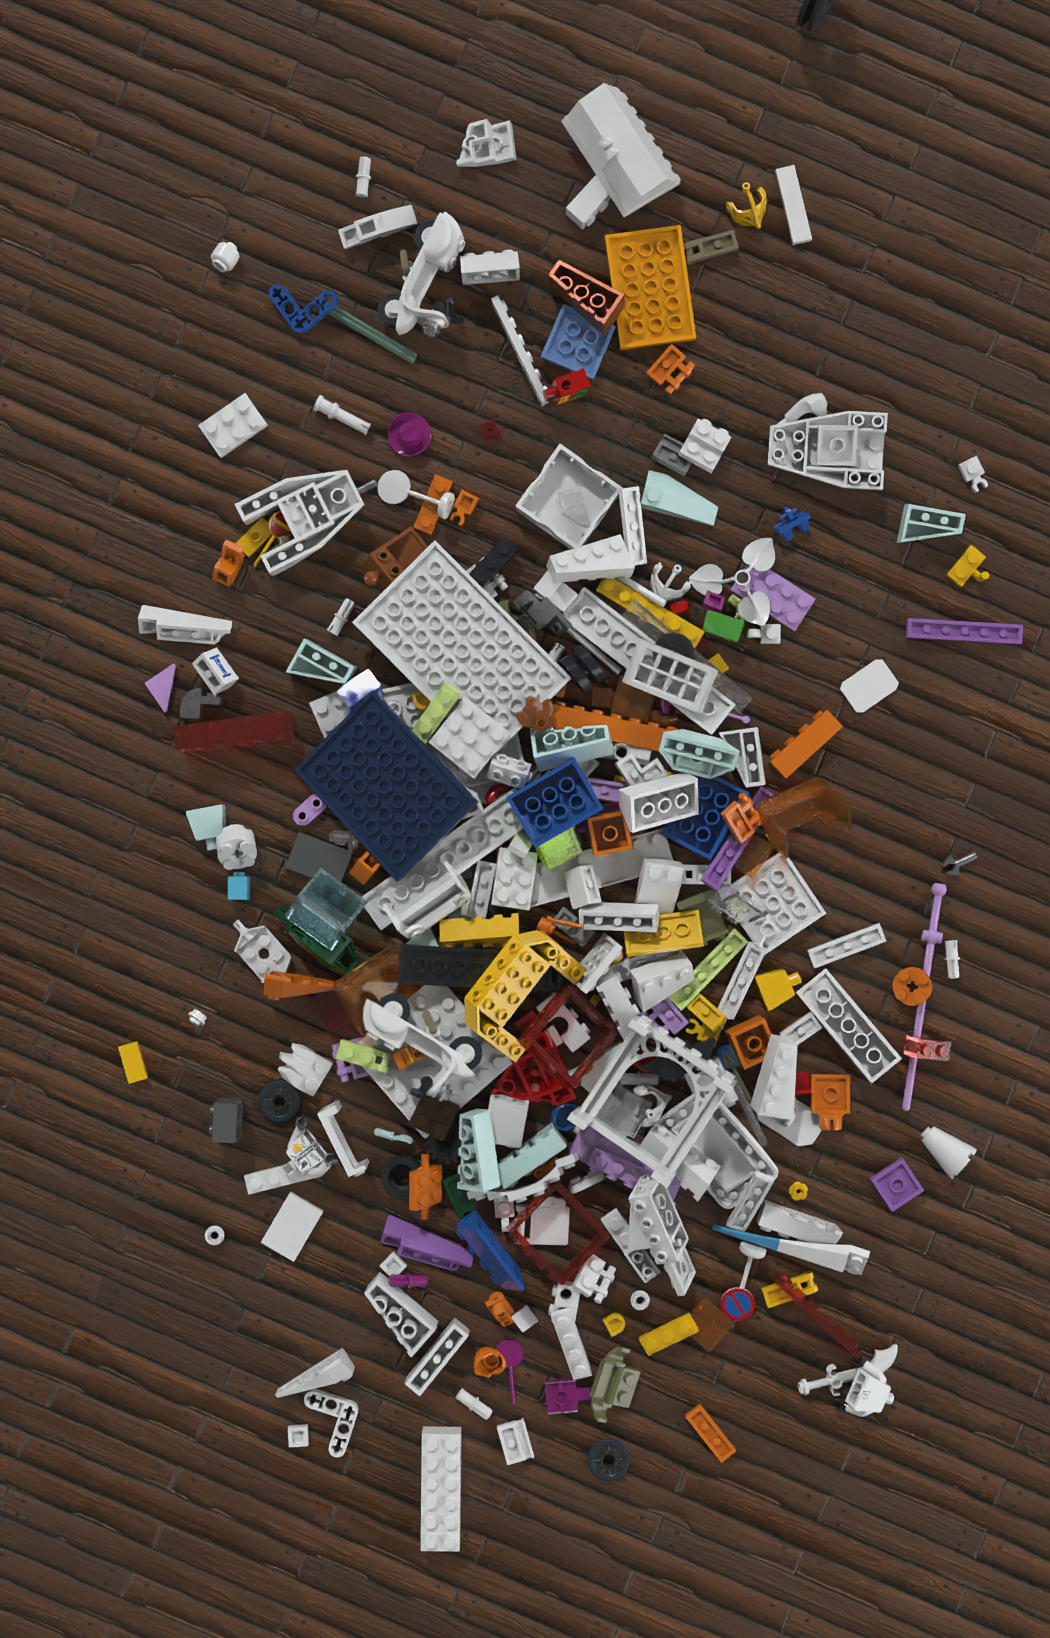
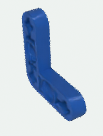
M275 284L269 290V297L292 329L301 334L307 333L339 303V297L335 292L325 290L302 310L284 286ZM276 290H280V291L282 290V292L280 293V295L282 296L283 299H286L285 301H283V300H282L281 298H279V297H276V295H277ZM327 296H331V297H332V298H331V301H332L331 304H330V303H325V302L328 300V299H327ZM292 304L294 312L288 315L286 313V306ZM317 306L319 308V315L313 318L311 309ZM299 320L305 321L303 323V328H298V326L300 325L298 322Z

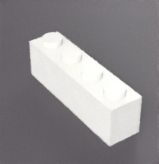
M597 175L566 207V215L582 230L586 225L590 226L596 219L595 215L599 211L603 212L609 204L608 201L611 199Z
M598 903L580 907L579 924L584 925V929L657 932L659 904Z
M454 1317L408 1374L405 1385L421 1396L469 1336V1329Z

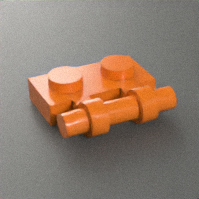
M671 344L646 372V375L659 386L666 381L669 386L665 389V392L671 395L674 390L677 391L680 388L681 382L692 374L691 371L695 368V365L690 361L685 366L682 361L686 356ZM677 368L680 371V373L674 379L670 375Z
M746 793L739 795L740 804L733 801L720 813L736 841L741 844L755 832L752 827L753 824L755 826L762 824L761 815L754 809L753 801L750 797H747Z

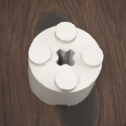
M238 824L223 828L222 832L216 837L217 854L220 863L227 870L252 866L257 856L255 837L252 830H248L243 825Z

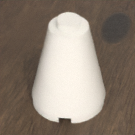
M934 1126L932 1128L927 1127L921 1134L923 1137L921 1141L951 1179L954 1178V1175L957 1176L970 1161L969 1157L971 1154L974 1155L977 1151L969 1144Z

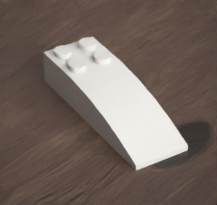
M824 969L796 992L870 1084L902 1059L827 969Z

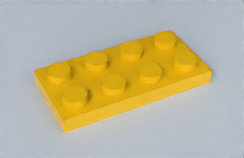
M699 909L659 915L657 932L624 931L627 957L704 946Z

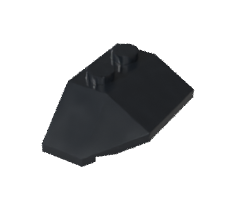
M712 1037L687 1048L690 1050L692 1048L696 1049L702 1054L701 1057L707 1061L716 1041ZM679 1056L678 1060L680 1062L683 1061V1057ZM658 1057L641 1064L642 1069L663 1079L672 1080V1082L683 1079L682 1075L687 1074V1071L680 1064L665 1057ZM697 1067L692 1068L695 1074L701 1072V1070H696Z

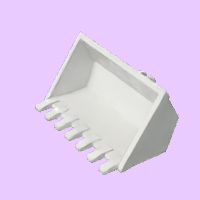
M603 83L580 99L561 122L623 217H626L678 186L681 179L678 174L673 173L671 163L662 156L663 151L653 142L655 139L652 134L645 130L646 125L636 116L637 111L635 108L628 104V98L625 93L620 92L617 87Z

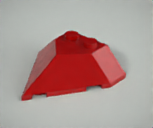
M545 1030L527 1037L523 1043L527 1046V1049L516 1063L514 1061L511 1062L512 1064L506 1068L490 1094L508 1095L511 1098L539 1103L540 1101L552 1103L551 1105L557 1106L576 1099L573 1084L564 1061L553 1039Z

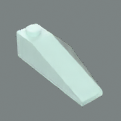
M649 470L641 500V508L714 526L718 510L716 505L669 475Z

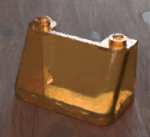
M388 947L334 983L336 995L356 1030L363 1036L368 1033L363 1023V1008L366 999L377 1004L383 996L396 993L408 1000L422 987V985L397 983L400 950L396 947Z

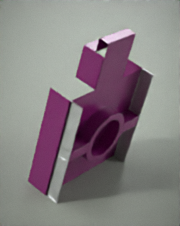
M573 1378L545 1380L548 1414L578 1412L577 1401L591 1400L590 1387H576V1380H573Z

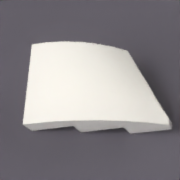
M485 119L470 123L466 131V138L462 143L463 149L460 158L457 159L456 163L458 167H476L517 160L511 121L491 125Z

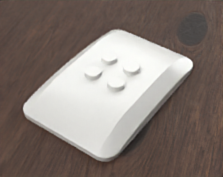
M700 1091L701 1097L704 1098L705 1093L708 1094L710 1091ZM695 1092L662 1115L656 1122L678 1136L693 1112L696 1099ZM721 1102L692 1147L698 1149L700 1153L714 1160L720 1166L707 1191L723 1208L731 1209L738 1203L755 1171L773 1176L774 1180L779 1172L763 1148Z

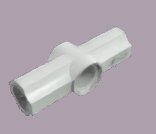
M612 743L614 754L600 757L619 761L622 758L618 757L616 752L618 749L624 748L627 750V754L632 753L639 765L645 766L650 762L651 750L629 746L624 743Z

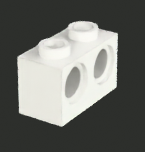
M558 1279L557 1285H553L552 1296L555 1298L554 1304L549 1306V1316H551L552 1311L570 1307L575 1321L580 1292L572 1288L574 1282ZM569 1289L571 1294L564 1297L561 1295V1291Z

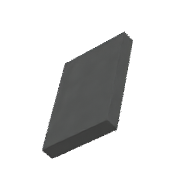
M299 832L285 868L340 888L353 852Z

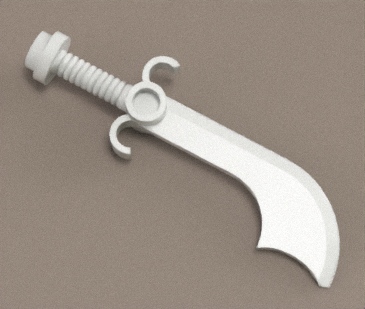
M893 1344L885 1350L875 1349V1355L871 1363L880 1368L882 1372L886 1371L896 1358L897 1345ZM830 1364L826 1368V1378L811 1382L801 1379V1382H798L800 1394L808 1395L811 1389L829 1385L831 1393L834 1396H838L840 1393L833 1389L840 1388L842 1383L854 1381L859 1368L836 1373L832 1371L836 1369V1366Z

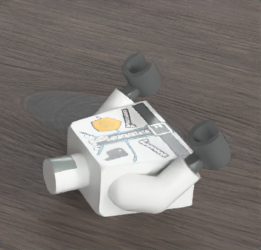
M305 1116L299 1117L296 1120V1128L287 1146L288 1150L286 1151L291 1161L283 1166V1169L289 1176L298 1169L304 1176L323 1175L332 1165L338 1163V1159L332 1160V1156L335 1153H326L308 1129L305 1130V1127L310 1126L311 1122L306 1121L303 1123Z

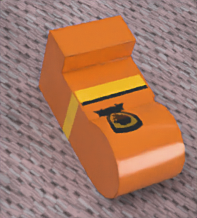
M410 1045L392 1054L399 1070L427 1056Z

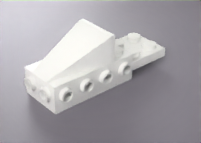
M646 1174L639 1178L628 1198L631 1204L628 1250L634 1251L650 1248L651 1256L654 1257L656 1264H664L665 1271L668 1272L672 1287L677 1295L684 1296L696 1273L685 1248L689 1238L668 1189L650 1177L651 1175Z

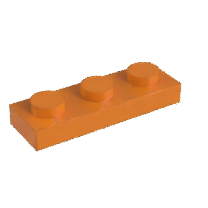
M435 474L426 496L440 501L443 494L450 492L453 481ZM424 500L413 528L432 535L439 518L437 513L438 505Z
M700 1403L685 1415L686 1419L721 1463L736 1452V1448Z

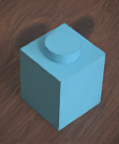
M233 872V876H228V899H250V876H245V872Z

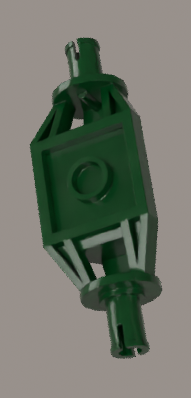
M282 906L275 911L273 915L287 925L284 933H288L297 944L326 967L343 976V980L348 976H352L362 986H365L370 980L371 976L358 967L361 959L358 958L352 939L321 915L303 914L302 912L293 916ZM301 921L311 925L305 929L297 923ZM345 953H347L352 964L349 965L344 960L343 956Z

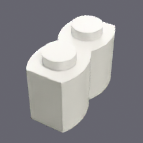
M549 571L544 574L533 588V591L536 592L534 594L536 598L542 601L545 597H548L562 614L578 595L563 582L553 583Z

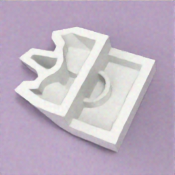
M292 1043L293 1053L280 1052L279 1058L286 1065L279 1067L278 1071L281 1077L294 1087L314 1096L333 1063L304 1045Z

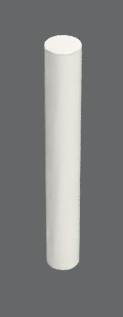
M624 576L616 577V580L661 607L665 606V599L630 578H624Z

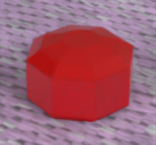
M683 600L671 604L669 608L675 615L685 613L689 606L687 601Z

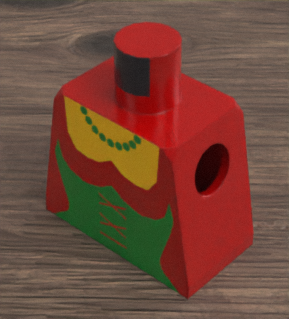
M582 368L556 378L550 388L543 390L545 401L554 399L555 403L560 405L583 398L591 387L585 369Z

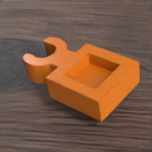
M461 490L453 505L457 512L451 514L450 521L453 522L455 517H460L459 526L461 527L465 522L464 515L471 516L479 498Z

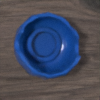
M569 1102L560 1106L556 1105L551 1113L554 1126L562 1131L574 1129L576 1125L567 1120V1118L577 1106Z

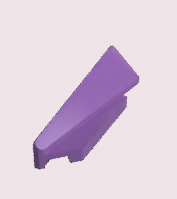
M389 1215L380 1241L382 1244L399 1247L397 1251L399 1256L450 1271L458 1270L460 1265L470 1268L474 1257L470 1250L392 1215Z

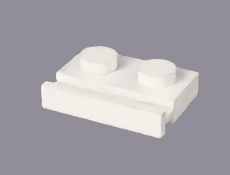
M524 1418L497 1425L507 1465L524 1461L527 1458H534Z

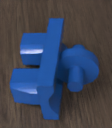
M786 506L783 508L784 514L779 516L781 522L773 526L774 531L779 533L784 541H788L794 537L791 530L793 527L797 526L800 533L810 530L808 520L811 517L809 513L806 514L804 511L798 513L796 508L790 511Z

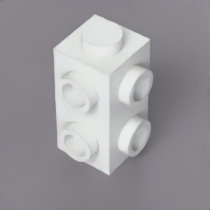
M496 753L490 763L487 779L521 789L526 783H530L533 774L529 772L531 764Z

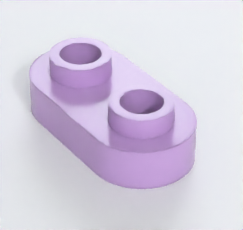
M313 794L295 809L293 819L298 825H308L326 809L327 805L317 794ZM316 799L320 801V805L318 807L314 806L313 804L314 800ZM301 812L306 814V818L303 820L299 817Z

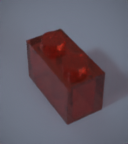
M906 1035L903 1054L918 1059L949 1061L952 1042L939 1038Z

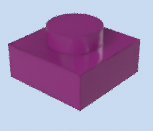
M707 590L701 608L720 613L725 597Z

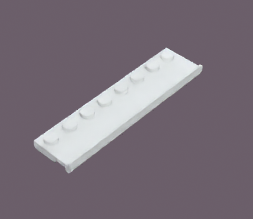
M664 828L631 837L633 849L594 856L591 848L562 856L558 859L537 863L530 908L569 897L564 872L578 866L592 865L598 888L640 877L643 857L673 861L667 837L661 834Z

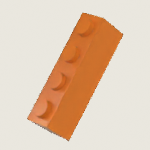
M828 710L817 712L812 717L814 721L811 724H804L798 730L799 735L795 738L791 736L784 743L785 747L781 751L777 749L769 756L771 760L768 763L783 779L790 776L843 727Z

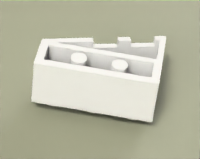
M758 727L720 732L722 740L740 751L736 768L745 786L766 785Z

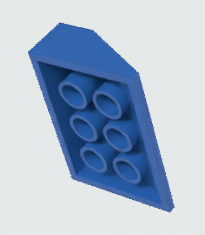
M575 758L506 797L535 848L603 810L600 801Z
M693 775L698 778L699 814L666 823L661 834L712 862L731 832L720 813L733 801L740 804L739 795L741 793H746L747 797L750 798L751 795L747 791L719 777L708 779Z
M474 1210L457 1222L458 1230L456 1233L462 1241L466 1240L468 1242L470 1252L474 1256L477 1254L481 1259L479 1263L485 1271L487 1269L492 1274L490 1277L496 1285L500 1284L503 1289L524 1290L520 1267L478 1212Z

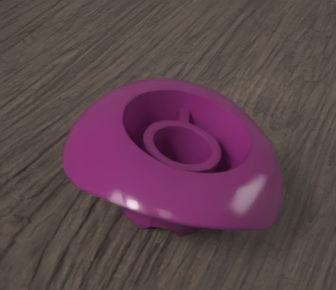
M412 412L397 415L391 421L388 429L390 446L396 453L403 456H413L423 452L429 445L432 437L428 422L420 415Z

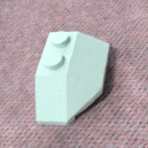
M685 729L664 732L659 747V752L673 770L708 779L720 776L728 771H733L740 753L739 750L721 738Z

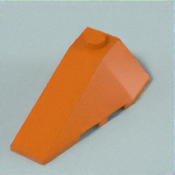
M268 970L265 974L263 995H267V998L271 1000H279V998L344 989L345 982Z

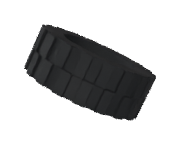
M398 1154L393 1158L391 1157L385 1163L381 1173V1184L390 1196H394L397 1199L409 1197V1184L405 1186L397 1185L393 1180V1173L399 1167H406L410 1172L417 1170L421 1166L418 1160L414 1159L411 1155Z

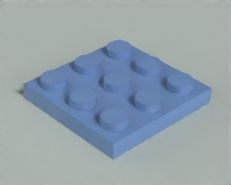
M563 304L541 354V359L571 372L584 368L588 379L593 381L616 326L612 325L604 336L574 308Z

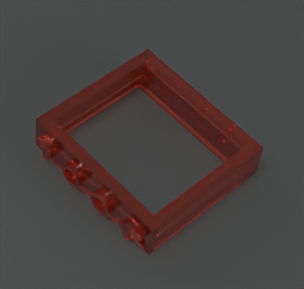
M571 982L563 985L517 1041L566 1090L575 1089L581 1084V1078L593 1069L592 1064L604 1055V1049L615 1041V1036L619 1031ZM569 997L605 1033L572 1076L535 1040Z
M558 1180L549 1183V1187L544 1190L545 1193L537 1196L506 1228L509 1231L507 1235L515 1243L519 1241L523 1245L521 1249L528 1256L532 1254L536 1258L534 1261L541 1270L546 1268L549 1272L548 1277L555 1283L558 1281L563 1286L612 1235ZM555 1190L598 1232L560 1273L517 1230Z

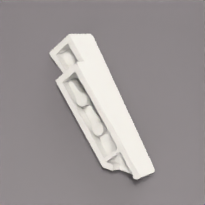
M142 605L138 617L139 633H157V640L216 644L226 633L230 634L232 628V621L147 605Z

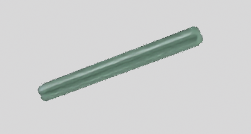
M336 306L329 313L330 316L409 363L413 364L416 360L417 354L341 308Z

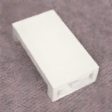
M337 1100L323 1107L317 1115L348 1177L352 1175L357 1177L365 1173L369 1160L367 1158L359 1163L356 1161L334 1117V1114L338 1113L342 1108L340 1101Z

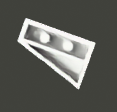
M684 952L630 970L635 1001L643 1013L694 980L692 964Z

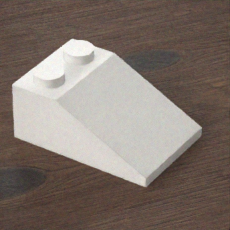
M643 857L635 904H659V915L673 913L684 871L682 863Z

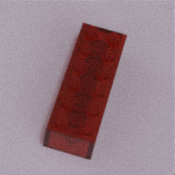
M290 711L173 726L176 750L182 751V754L185 753L187 755L195 754L199 749L204 752L216 751V747L233 749L236 744L248 747L254 746V742L270 744L273 743L274 739H278L281 742L291 741L292 737H296L294 714Z

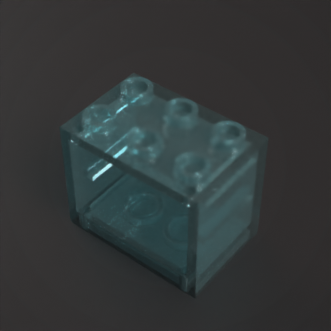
M320 868L295 898L285 917L332 951L355 923L368 902L350 890L345 884L335 879L329 872Z

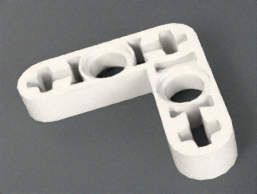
M319 1389L308 1390L304 1397V1403L307 1407L338 1417L329 1444V1453L333 1457H341L346 1451L359 1410L358 1405L352 1400ZM312 1394L316 1395L317 1399L314 1403L310 1402L311 1398H309ZM322 1397H325L322 1406H320ZM334 1400L337 1406L335 1409H329L326 1406V1402ZM349 1406L353 1407L352 1411L354 1412H351L348 1420L345 1419L347 1414L346 1409H348ZM341 1424H346L349 1427V1431L343 1434L339 1431L338 1427ZM338 1438L342 1439L340 1447L343 1449L335 1451L334 1446H336Z

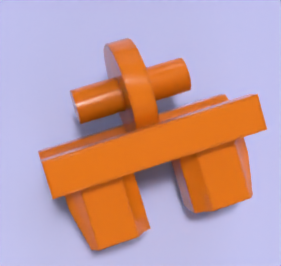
M494 1292L491 1294L489 1301L485 1302L495 1319L497 1321L500 1320L503 1327L513 1323L511 1315L515 1312L503 1293Z

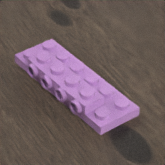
M588 1126L584 1131L581 1128L579 1129L568 1153L570 1155L577 1152L579 1160L590 1166L589 1170L598 1174L600 1171L607 1173V1178L613 1181H617V1179L623 1180V1184L634 1189L641 1176L646 1174L652 1175L654 1172L652 1168L591 1126ZM631 1140L632 1142H634V1143L637 1144L638 1146L641 1145L640 1143ZM676 1176L667 1188L673 1201L681 1183Z

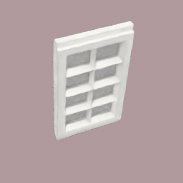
M639 638L622 682L701 714L718 670Z

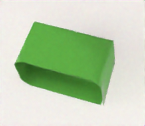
M707 610L702 630L704 634L737 643L745 622Z

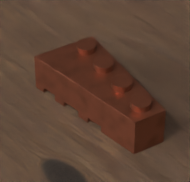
M558 260L549 273L550 288L605 336L625 307L624 294Z

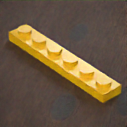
M603 578L596 589V592L662 631L666 633H680L686 636L693 644L694 649L704 634L703 630L615 579Z

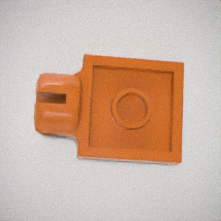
M810 1074V1088L812 1089V1093H810V1113L818 1115L819 1128L821 1130H841L843 1115L850 1114V1075Z

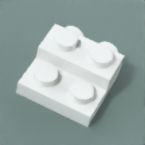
M697 419L678 455L712 473L731 436L723 428H714L709 420Z

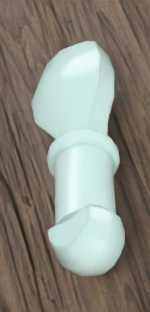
M381 1128L374 1130L376 1136L389 1139L390 1141L400 1140L413 1144V1139L408 1135H394L395 1132L386 1131Z

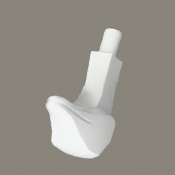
M817 393L802 398L784 415L785 418L777 424L796 421L805 413H813L817 417L827 415L825 396L822 393Z

